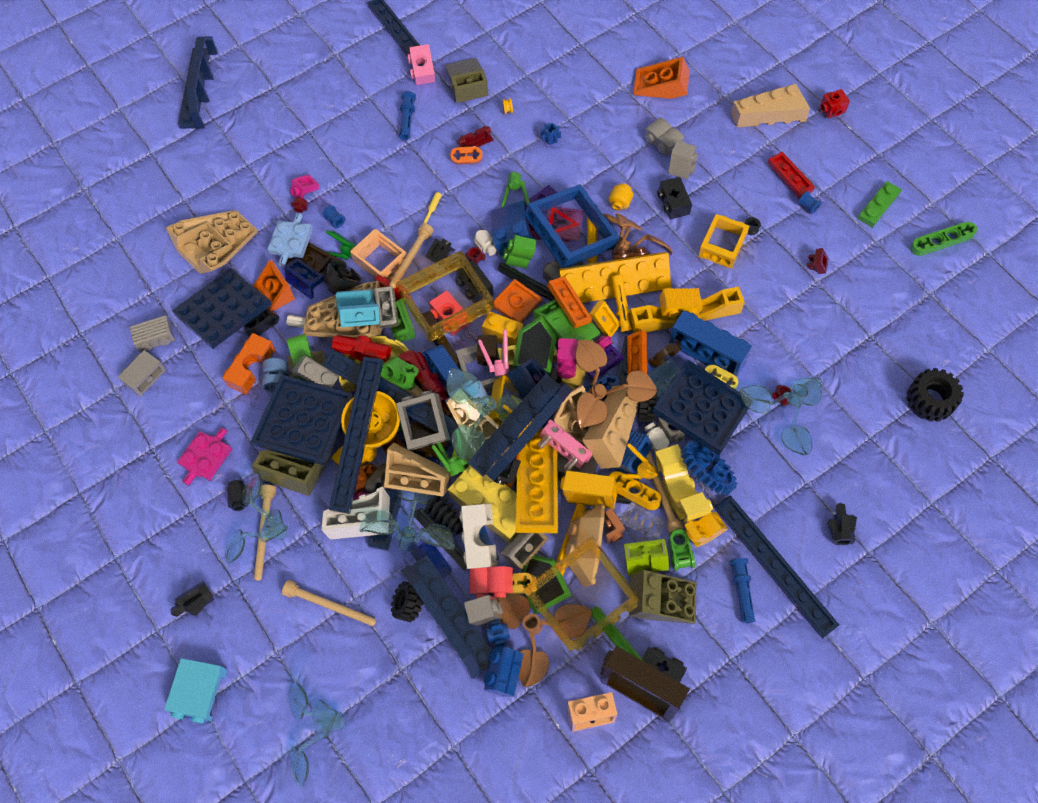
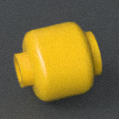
M620 183L612 188L608 201L614 210H625L629 208L634 193L629 185Z

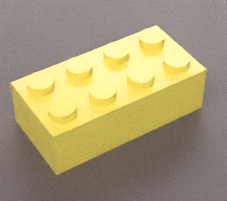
M468 466L448 488L450 498L460 506L492 503L493 524L485 526L509 544L518 534L516 533L517 493L505 484L501 485L495 482L489 484L474 469Z

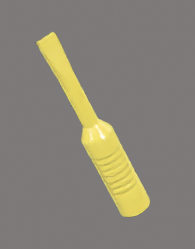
M439 192L435 193L428 207L429 211L424 223L428 222L431 213L435 211L442 196Z

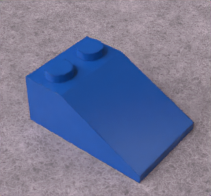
M524 200L491 211V231L494 246L501 256H503L504 249L507 248L509 239H513L514 235L533 239L529 222L524 216L526 211Z

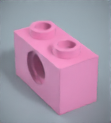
M429 44L409 47L408 61L409 64L413 65V69H410L412 79L416 81V85L435 82Z

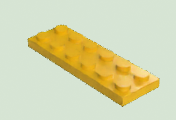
M668 252L559 269L560 277H566L582 303L615 298L611 277L623 275L626 296L659 291L664 288L671 289Z
M541 428L519 452L521 463L517 472L516 533H558L557 450L548 443L542 449H540V446H537V443L542 439L540 434L543 429Z

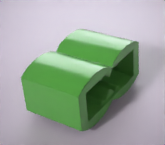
M514 235L513 239H509L507 248L503 252L505 264L526 269L535 253L536 240Z

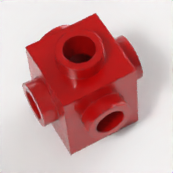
M842 89L828 92L823 96L820 109L827 118L837 117L847 111L850 100Z

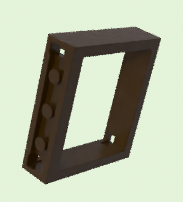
M618 646L615 647L614 651L609 650L603 660L600 673L603 684L669 723L680 709L690 690L687 686Z

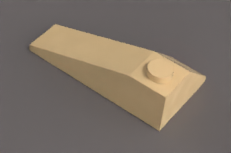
M459 389L446 403L471 452L475 455L497 430L499 425L467 394Z

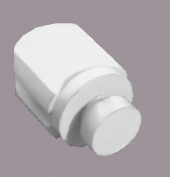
M486 230L477 231L474 243L483 253H488L489 256L494 255L497 249L494 246L493 237Z
M653 422L644 428L648 432L646 435L653 445V451L667 448L669 445L667 435L660 427L655 428L656 425Z

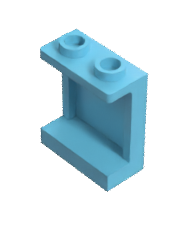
M372 289L336 292L337 312L341 327L380 324L379 306L374 302V291Z
M181 658L164 710L171 713L170 717L183 720L184 716L191 717L192 722L204 724L205 720L212 721L213 717L210 716L220 679H225L227 670L222 666Z

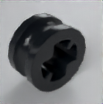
M755 217L746 219V225H754L753 228L749 227L747 234L756 235L761 226L760 221Z

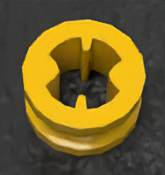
M511 98L507 101L502 99L504 114H507V112L512 114Z

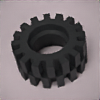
M657 392L651 399L639 402L638 421L654 422L655 414L652 413V410L657 404Z
M403 581L402 584L398 585V589L396 588L395 590L396 594L392 597L394 600L391 602V606H393L391 608V612H393L391 615L396 619L412 622L415 621V617L418 618V612L422 611L421 605H424L411 584Z

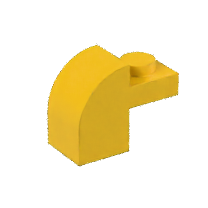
M710 512V514L703 516L698 521L690 520L684 525L686 527V534L696 547L705 545L728 530L717 512Z

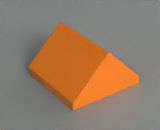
M269 260L253 286L270 299L272 303L270 310L273 312L295 298L290 286L273 260Z

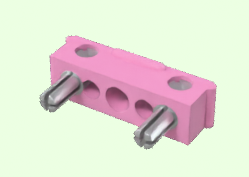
M549 420L540 434L542 439L537 443L540 449L548 443L569 461L564 466L565 469L567 468V471H570L574 465L580 469L585 462H589L592 456L591 451L553 420Z

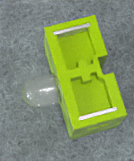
M643 537L636 543L624 544L628 575L652 569V572L669 570L665 539L649 541Z

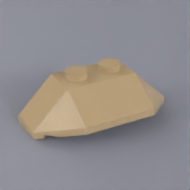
M581 385L572 390L558 407L553 421L586 447L582 440L590 426L579 428L576 417L578 398L586 393L584 386Z
M602 503L590 508L572 521L568 530L570 538L566 547V562L584 587L594 585L596 582L605 514V504Z

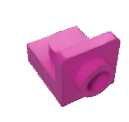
M309 174L292 179L290 194L294 198L304 199V194L319 189V183Z

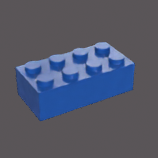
M685 310L674 324L669 344H674V341L678 339L682 344L680 346L682 350L680 351L707 366L716 365L736 377L744 367L752 347L746 340L739 339L731 335L730 332L721 330L711 322L704 321L694 313Z

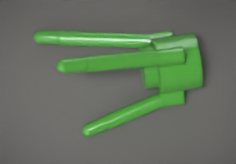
M511 172L508 175V183L506 184L501 207H504L506 204L509 190H518L520 187L522 188L527 206L530 203L525 188V181L522 180L520 173Z
M458 429L455 432L460 456L459 460L457 457L450 459L441 443H437L439 450L435 445H432V449L451 477L465 471L464 465L467 464Z

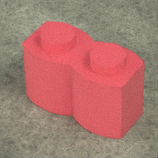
M496 566L469 569V594L476 595V599L494 594L493 597L505 598L506 594L513 593V568Z

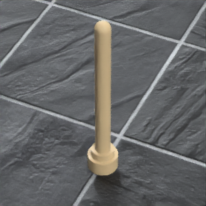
M423 223L419 227L418 238L389 284L393 289L397 287L424 240L431 237L434 230L429 224Z
M649 451L645 458L656 467L651 451ZM657 470L658 476L654 477L653 481L657 492L661 495V502L668 518L667 530L669 535H671L674 530H685L682 521H679V518H676Z
M273 485L260 486V495L263 503L254 579L256 581L261 580L263 574L271 500L276 496V487Z
M288 579L283 586L282 595L295 598L297 596L370 626L376 624L375 618L300 589L297 582Z

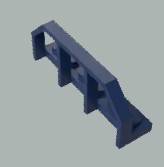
M212 36L196 37L178 121L180 129L205 128L199 111L201 103H209L210 101L204 88L205 80L214 79L208 64L210 55H218Z
M545 374L467 464L489 484L493 482L558 409L573 389L566 383L560 386L550 376Z
M428 555L410 566L409 564L400 570L402 576H405L424 603L426 612H430L447 637L446 642L451 643L470 673L471 679H474L489 668L491 648L476 626L469 624L466 611Z

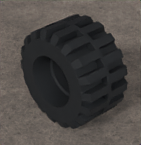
M933 368L932 371L926 369L924 373L921 372L915 378L907 391L908 396L906 398L910 402L908 406L914 409L913 413L915 415L917 413L921 415V419L927 418L931 422L934 419L936 422L947 419L961 404L964 392H961L963 387L958 384L960 382L959 379L953 378L954 374L951 372L948 374L944 369L938 371V368ZM927 389L938 392L943 401L932 398L928 394Z

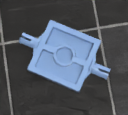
M300 213L295 214L293 222H277L267 249L269 254L281 256L278 265L281 267L286 266L288 258H303L313 227L311 224L301 223L303 215Z

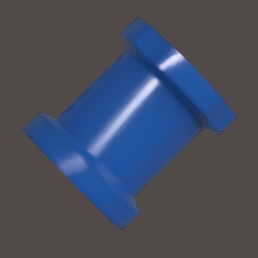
M809 191L805 192L798 201V204L806 207L810 214L816 212L822 201H817L813 198Z
M333 205L325 208L322 213L323 218L329 220L334 228L341 227L346 219L344 215L336 211Z

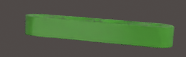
M972 222L954 225L916 238L910 246V250L914 255L922 256L972 239L978 228ZM947 234H954L956 239L949 238ZM931 239H938L940 244H934Z

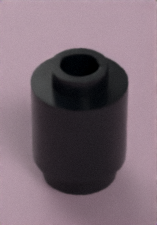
M241 480L230 481L226 488L228 507L233 511H241L248 506L246 485Z

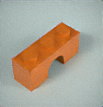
M252 333L250 338L245 341L240 353L234 357L231 366L225 370L222 379L226 385L247 395L256 381L248 367L255 362L263 363L266 359L273 356L276 349L272 341Z

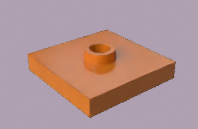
M514 279L491 303V307L507 318L523 323L543 302V298Z

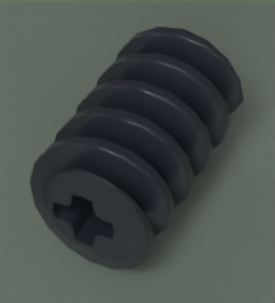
M442 496L433 497L425 507L426 513L430 514V517L435 520L437 525H441V529L446 531L447 536L451 537L460 534L463 531V523L460 520V515L456 516L459 510L454 509L451 511L454 505L453 503L446 505L447 497L440 499Z

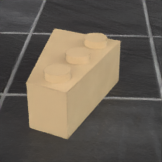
M393 443L387 449L385 488L442 497L448 490L450 476L446 468L396 443Z

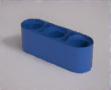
M443 345L423 351L431 372L438 374V379L446 389L447 395L457 388L463 389L462 385L467 381Z

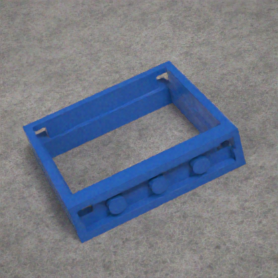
M581 184L529 203L524 214L561 268L573 266L613 249L620 238ZM575 199L604 239L570 252L542 211Z

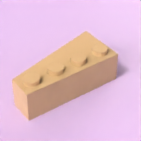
M627 388L607 395L604 401L607 407L606 419L598 425L590 426L582 440L588 450L592 452L593 458L601 469L621 467L639 402L632 401L627 397Z

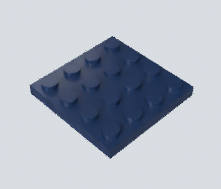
M228 269L200 291L193 294L189 299L179 304L172 312L198 337L214 349L270 307L272 303L270 299L232 269Z
M687 360L653 408L652 413L717 455H720L753 400L695 363Z
M281 375L250 443L256 447L326 466L342 428L341 418L343 410L354 395Z

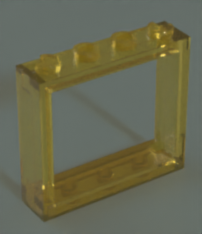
M461 250L396 282L398 293L429 342L437 338L440 339L446 333L456 331L460 326L471 323L476 318L487 315L489 311L495 309L494 299ZM463 267L483 299L429 326L411 298L410 293Z
M593 536L523 589L570 652L574 649L577 651L582 649L587 644V639L591 636L593 638L598 637L603 633V627L607 624L613 625L621 619L620 615L625 611L629 613L638 606L637 602L639 601V596ZM592 549L629 599L572 641L535 591Z

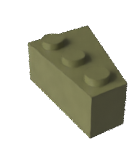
M261 450L252 465L256 478L306 496H310L326 467L270 450Z

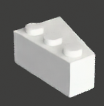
M380 487L376 492L367 496L365 494L361 495L359 499L353 501L350 514L333 512L329 509L323 511L322 531L330 540L388 534L390 496L383 487Z

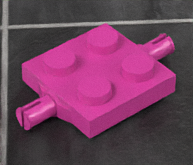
M221 427L215 436H209L199 431L177 461L181 467L189 472L182 481L184 484L190 486L195 477H203L211 481L232 451L229 445L221 441L228 432Z

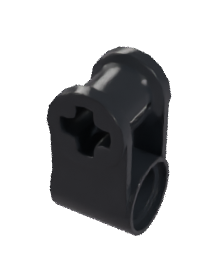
M268 307L243 327L249 337L252 333L261 336L265 331L275 326L280 317Z

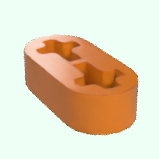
M457 147L451 151L450 157L452 162L458 165L477 164L483 159V154L478 147ZM474 151L480 154V156H477V159H473V156L468 155H472ZM457 152H460V155H466L464 157H460V160H457L456 157H453L457 154Z

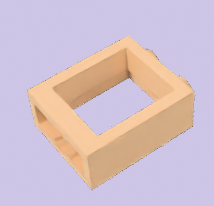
M374 229L350 251L353 262L371 276L376 278L377 275H380L388 280L394 277L407 256L402 248L377 229ZM379 245L396 257L381 272L365 260Z
M612 692L568 701L567 711L572 732L615 723L617 711Z

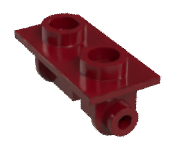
M483 126L475 130V133L471 132L464 136L461 135L456 142L459 147H480L494 141L490 134V127Z

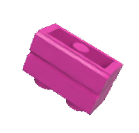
M558 339L557 376L564 379L576 377L577 362L575 352L578 340Z

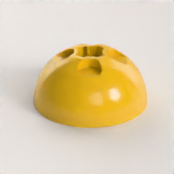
M377 391L365 448H378L387 444L394 438L400 426L397 404L390 396L383 392ZM354 397L346 404L342 413L341 424L345 435Z

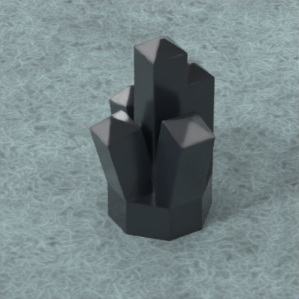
M843 503L836 505L835 519H829L827 522L832 535V543L836 545H849L855 542L854 533L857 517L855 515H847L846 507Z
M204 581L175 598V606L171 608V615L177 617L186 611L196 616L208 603L215 600Z

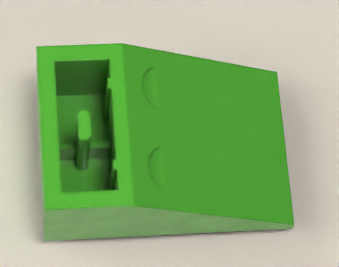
M556 299L533 311L534 320L542 316L557 336L556 342L561 338L576 339L578 341L592 340L600 334V331L592 322L574 329Z

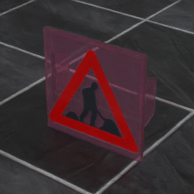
M553 207L548 209L547 220L561 240L568 243L569 240H579L584 211Z

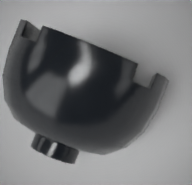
M331 260L323 274V280L331 293L336 295V292L351 291V289L359 285L361 277L354 269L351 268L349 271L345 268L346 264Z

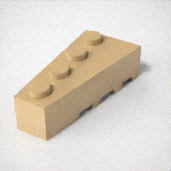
M792 84L733 101L730 115L737 127L759 126V123L774 125L775 122L787 124L798 120L799 122H806L810 107L798 86Z

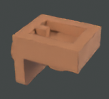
M611 508L605 512L604 520L609 531L612 530L605 535L607 544L618 542L623 538L625 527Z

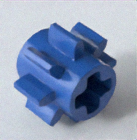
M553 123L544 124V129H540L542 142L545 141L549 145L557 143V138H561L560 126H556Z
M500 619L490 621L491 627L486 628L489 643L495 642L496 647L506 645L505 639L510 638L507 623L501 624Z

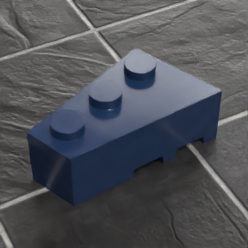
M530 358L507 373V376L522 399H524L545 374L549 376V373L533 358Z

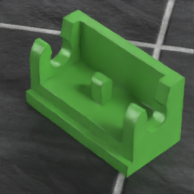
M400 299L396 302L399 326L391 327L395 340L404 342L416 338L404 301Z

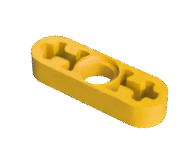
M615 471L609 475L615 477V480L618 481L616 483L618 494L648 510L659 508L661 495L656 490L633 478H622L621 475L624 474L622 472ZM637 488L640 492L634 494L629 489Z

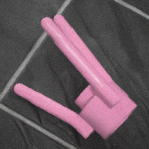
M504 329L502 343L503 359L495 360V365L492 364L482 341L478 340L489 366V371L494 372L495 377L507 375L510 372L507 330Z

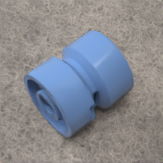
M269 358L263 362L262 388L265 391L274 392L281 375H287V361L279 358Z

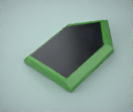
M542 316L519 330L512 367L517 368L530 358H533L547 373L551 372L557 336Z
M534 554L532 559H529V562H526V565L523 566L521 573H530L538 581L537 588L533 592L525 593L535 615L572 596L554 559ZM527 579L526 582H521V584L527 586L530 580Z

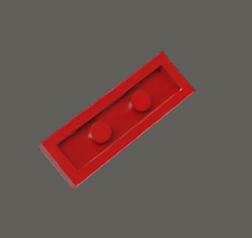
M783 152L768 159L767 164L799 199L805 192L809 191L811 193L814 191L815 186Z

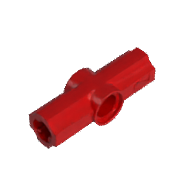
M337 335L332 340V349L339 353L349 354L359 361H363V357L383 359L386 362L391 357V345L373 342L366 336L360 335L357 338Z

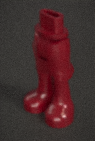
M414 350L405 351L398 356L400 359L418 368L416 379L421 384L423 391H432V393L439 394L441 405L446 406V389L439 381L438 374L431 372L424 355L421 352L415 353Z

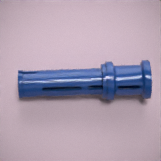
M405 91L401 96L403 102L400 105L402 118L399 137L402 140L410 139L412 114L415 112L414 101L416 100V94L411 91Z
M737 558L730 560L729 562L733 567L734 573L732 580L736 584L742 623L756 622L749 586L751 576L748 575L747 570L748 559Z

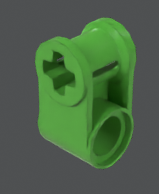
M393 356L383 364L381 376L404 390H412L415 387L414 380L415 376L418 375V368L399 357Z
M674 530L668 540L673 570L678 571L679 568L685 567L695 568V558L688 535L684 530ZM673 538H681L683 540V544H676Z

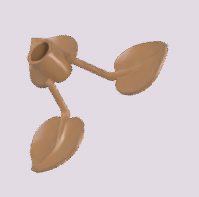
M619 213L615 214L616 218L609 214H603L608 220L618 224L621 229L620 238L612 253H615L617 249L633 251L642 241L650 240L665 246L672 255V249L663 240L650 234L644 235L633 246H630L631 242L626 238L631 227L642 231V228Z
M579 340L577 342L575 359L578 366L586 372L596 370L593 382L591 383L592 387L582 394L577 401L576 417L579 428L598 425L606 419L607 407L601 401L605 395L607 396L610 393L627 388L626 394L629 399L635 402H644L656 394L657 388L655 384L642 371H632L626 377L627 384L606 390L604 385L596 383L600 372L599 367L607 364L606 352L593 341Z
M507 594L505 598H497L498 601L502 602L504 613H502L503 619L500 622L502 624L507 623L509 629H517L521 622H523L524 628L530 634L532 651L528 649L520 651L524 655L518 678L524 687H530L540 682L549 669L548 656L544 652H536L534 638L535 635L542 631L543 625L559 627L563 636L577 638L587 629L592 616V611L589 608L577 604L563 605L555 612V619L558 623H552L544 619L540 620L535 614H530L531 607L529 601L522 595Z

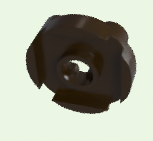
M676 339L674 344L670 343L653 357L654 361L650 358L647 363L650 367L654 366L657 369L667 361L665 357L669 355L672 358L680 352L682 344Z

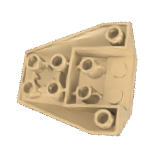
M237 210L181 220L166 227L177 252L200 274L211 272L225 265L258 233V229Z
M379 281L367 282L356 286L351 291L368 289L374 291L375 288H380ZM336 295L308 306L303 334H306V336L334 338L337 335L357 338L360 335L373 337L380 336L382 328L379 324L341 327L337 312Z

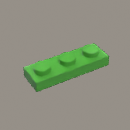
M886 181L857 219L873 228L900 195L902 189Z

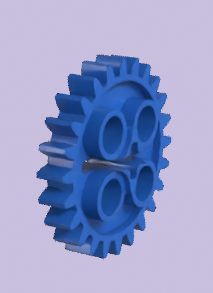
M690 440L684 445L680 451L682 453L681 457L685 459L683 463L688 465L687 469L693 472L691 475L696 476L698 482H703L704 487L708 486L711 491L715 490L718 495L721 493L723 496L725 494L729 495L737 487L738 483L735 481L737 478L733 476L735 473L730 470L731 467L725 463L726 460L720 458V455H717L696 440ZM712 463L713 466L705 472V469Z

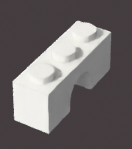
M492 503L461 506L460 520L463 523L462 541L465 543L464 562L467 564V569L496 566V546L486 545L479 538L480 529L484 525L493 524Z

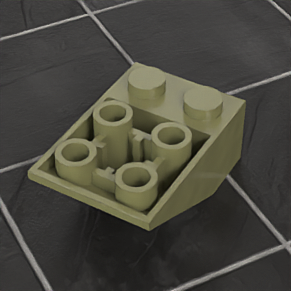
M477 58L445 65L456 103L488 96L487 79Z
M646 570L632 574L630 577L629 616L645 620L695 624L697 582Z

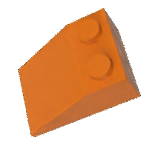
M679 57L636 69L633 94L667 99L687 95L690 70L684 58Z

